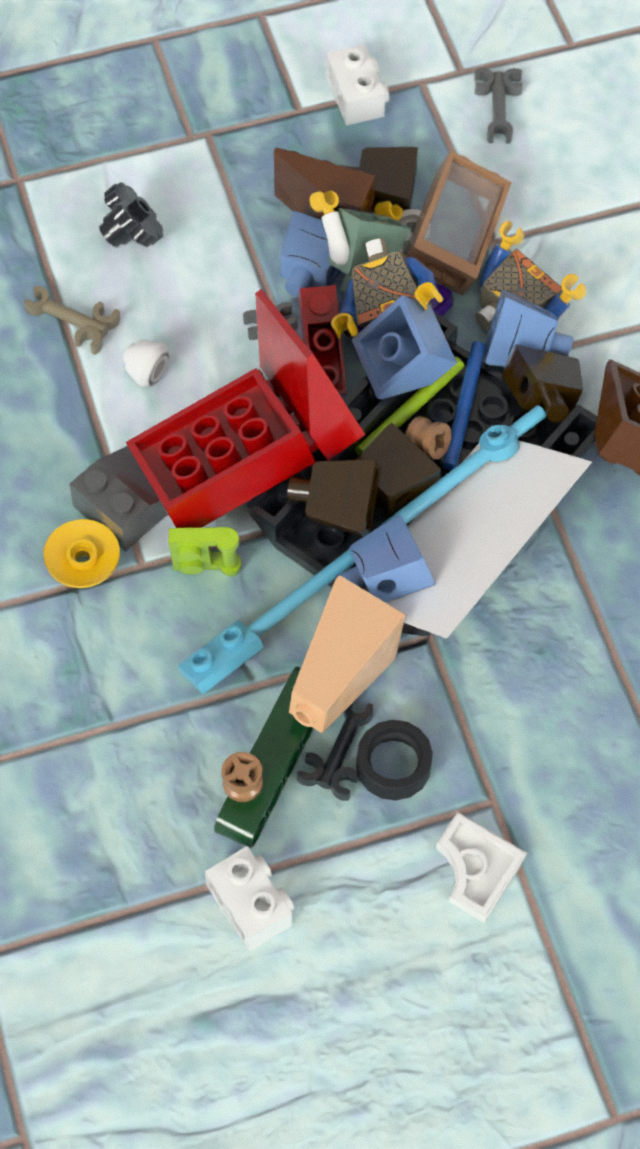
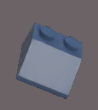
M402 295L352 339L378 399L389 398L429 386L457 363L430 305L427 304L428 310L425 311L417 300Z

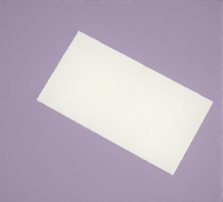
M519 441V449L511 458L500 462L488 461L416 516L407 526L428 566L435 585L386 603L405 614L404 623L447 639L585 472L592 461ZM479 443L466 459L481 448Z

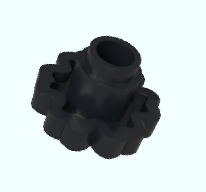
M120 182L119 184H113L104 192V201L112 211L103 218V223L99 226V230L106 241L112 246L127 245L134 239L137 243L149 247L157 243L164 236L163 227L156 220V213L145 199L138 197L130 186Z

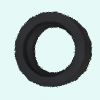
M392 719L375 724L365 732L358 744L356 769L361 783L370 793L381 799L397 801L412 797L423 789L430 777L433 752L429 739L420 728L407 721ZM389 741L403 742L412 747L416 752L418 758L417 768L413 774L406 778L398 780L385 778L377 774L372 768L370 760L371 753L375 747Z

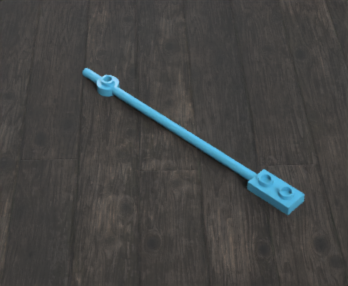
M539 405L535 406L510 426L494 425L488 428L480 437L479 444L481 448L380 526L400 514L405 524L409 523L488 461L500 462L514 456L519 449L518 438L546 417L543 408ZM349 549L248 627L237 620L198 651L194 652L189 658L178 665L182 676L198 691L205 694L264 648L259 638L261 635L336 579L337 575L345 572L355 564Z

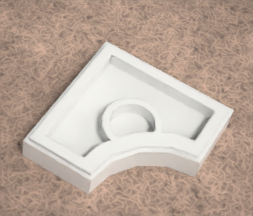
M459 812L456 813L436 844V849L448 859L454 872L455 886L449 902L485 923L525 861L527 853Z

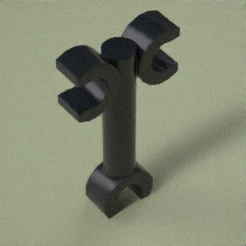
M354 702L344 711L345 721L325 765L319 755L315 753L306 754L305 763L314 766L316 771L308 774L299 770L297 781L304 786L318 784L324 789H331L337 799L349 801L351 791L341 787L339 783L342 780L357 783L359 773L350 767L341 768V765L359 726L368 724L373 717V704L368 703L366 710L360 714L354 713L351 710Z

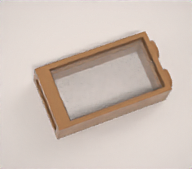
M450 151L437 168L404 255L418 259L433 272L437 283L463 296L478 277L512 182L470 161L465 156Z

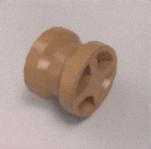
M419 416L411 421L406 430V436L429 458L434 460L440 459L448 451L451 442V430L446 423H432L430 419Z
M237 752L225 759L221 772L222 786L225 794L237 802H247L257 797L263 785L260 761L248 752ZM238 779L244 781V783L235 782V780Z

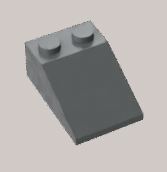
M128 446L96 460L69 484L73 507L87 519L107 526L115 534L119 546L125 552L167 515Z

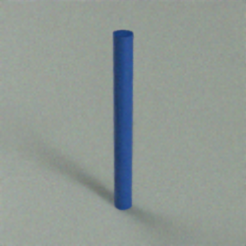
M480 341L473 342L470 349L451 428V442L448 451L445 453L442 465L448 471H452L458 466L486 349V345Z

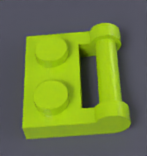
M228 527L169 528L168 543L174 570H180L184 574L191 575L202 573L203 570H220L224 575L230 577L239 574L241 571V557L236 551L239 546V537L234 529ZM210 546H217L220 552H211Z

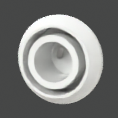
M140 340L137 344L132 343L127 348L123 362L126 363L125 369L138 386L142 388L155 385L165 372L170 353L163 342Z

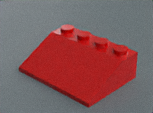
M260 289L255 293L260 368L268 378L266 381L301 430L312 453L319 449L327 461H329L362 438L365 433L314 354L264 291Z
M257 368L126 442L176 528H202L315 462L301 430Z

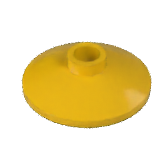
M78 519L64 523L51 533L45 543L43 557L48 572L56 581L73 588H87L102 583L112 575L119 563L120 547L115 534L107 526L94 520ZM80 557L89 558L86 562H77Z

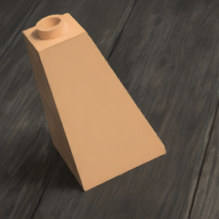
M339 575L333 584L292 690L289 713L294 715L295 719L302 725L313 727L323 733L395 660L405 614Z

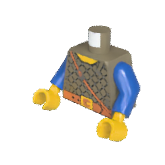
M506 221L501 225L500 236L503 240L501 244L495 245L485 263L479 282L481 290L480 305L482 309L475 314V318L479 326L486 331L490 329L501 290L508 291L551 311L557 319L570 307L569 301L571 299L580 300L586 295L587 291L583 283L571 291L572 286L579 279L575 274L565 276L560 286L517 248L511 252V246L520 244L524 238V232L521 228L517 230L514 237H507L508 231L512 227L511 221Z
M383 238L367 242L364 246L369 261L352 269V279L348 282L340 314L336 315L331 321V326L337 338L341 339V334L347 329L351 336H356L358 334L356 322L362 328L367 327L402 295L417 300L425 311L428 310L427 304L432 308L431 299L436 298L439 303L442 302L443 297L437 290L433 272L418 259L407 257L400 251L389 254L386 241Z

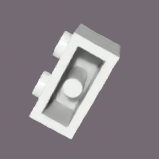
M366 45L327 53L326 77L345 125L384 117L385 102L389 101L387 85L385 82H380L378 77L379 68L375 57H370Z
M248 846L206 870L205 877L206 886L250 952L292 926L291 911L294 909V905L283 888L276 890L269 877L272 876V873L261 855L254 857Z

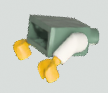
M318 191L311 194L310 205L316 212H324V216L321 219L327 235L329 263L345 273L340 290L346 293L348 282L352 279V269L369 261L364 246L367 242L383 238L386 241L389 254L395 251L404 253L403 245L409 235L410 228L397 221L403 215V210L400 206L392 205L391 202L386 201L375 206V214L339 208L338 212H335L334 208L339 202L338 195L334 191L324 193Z

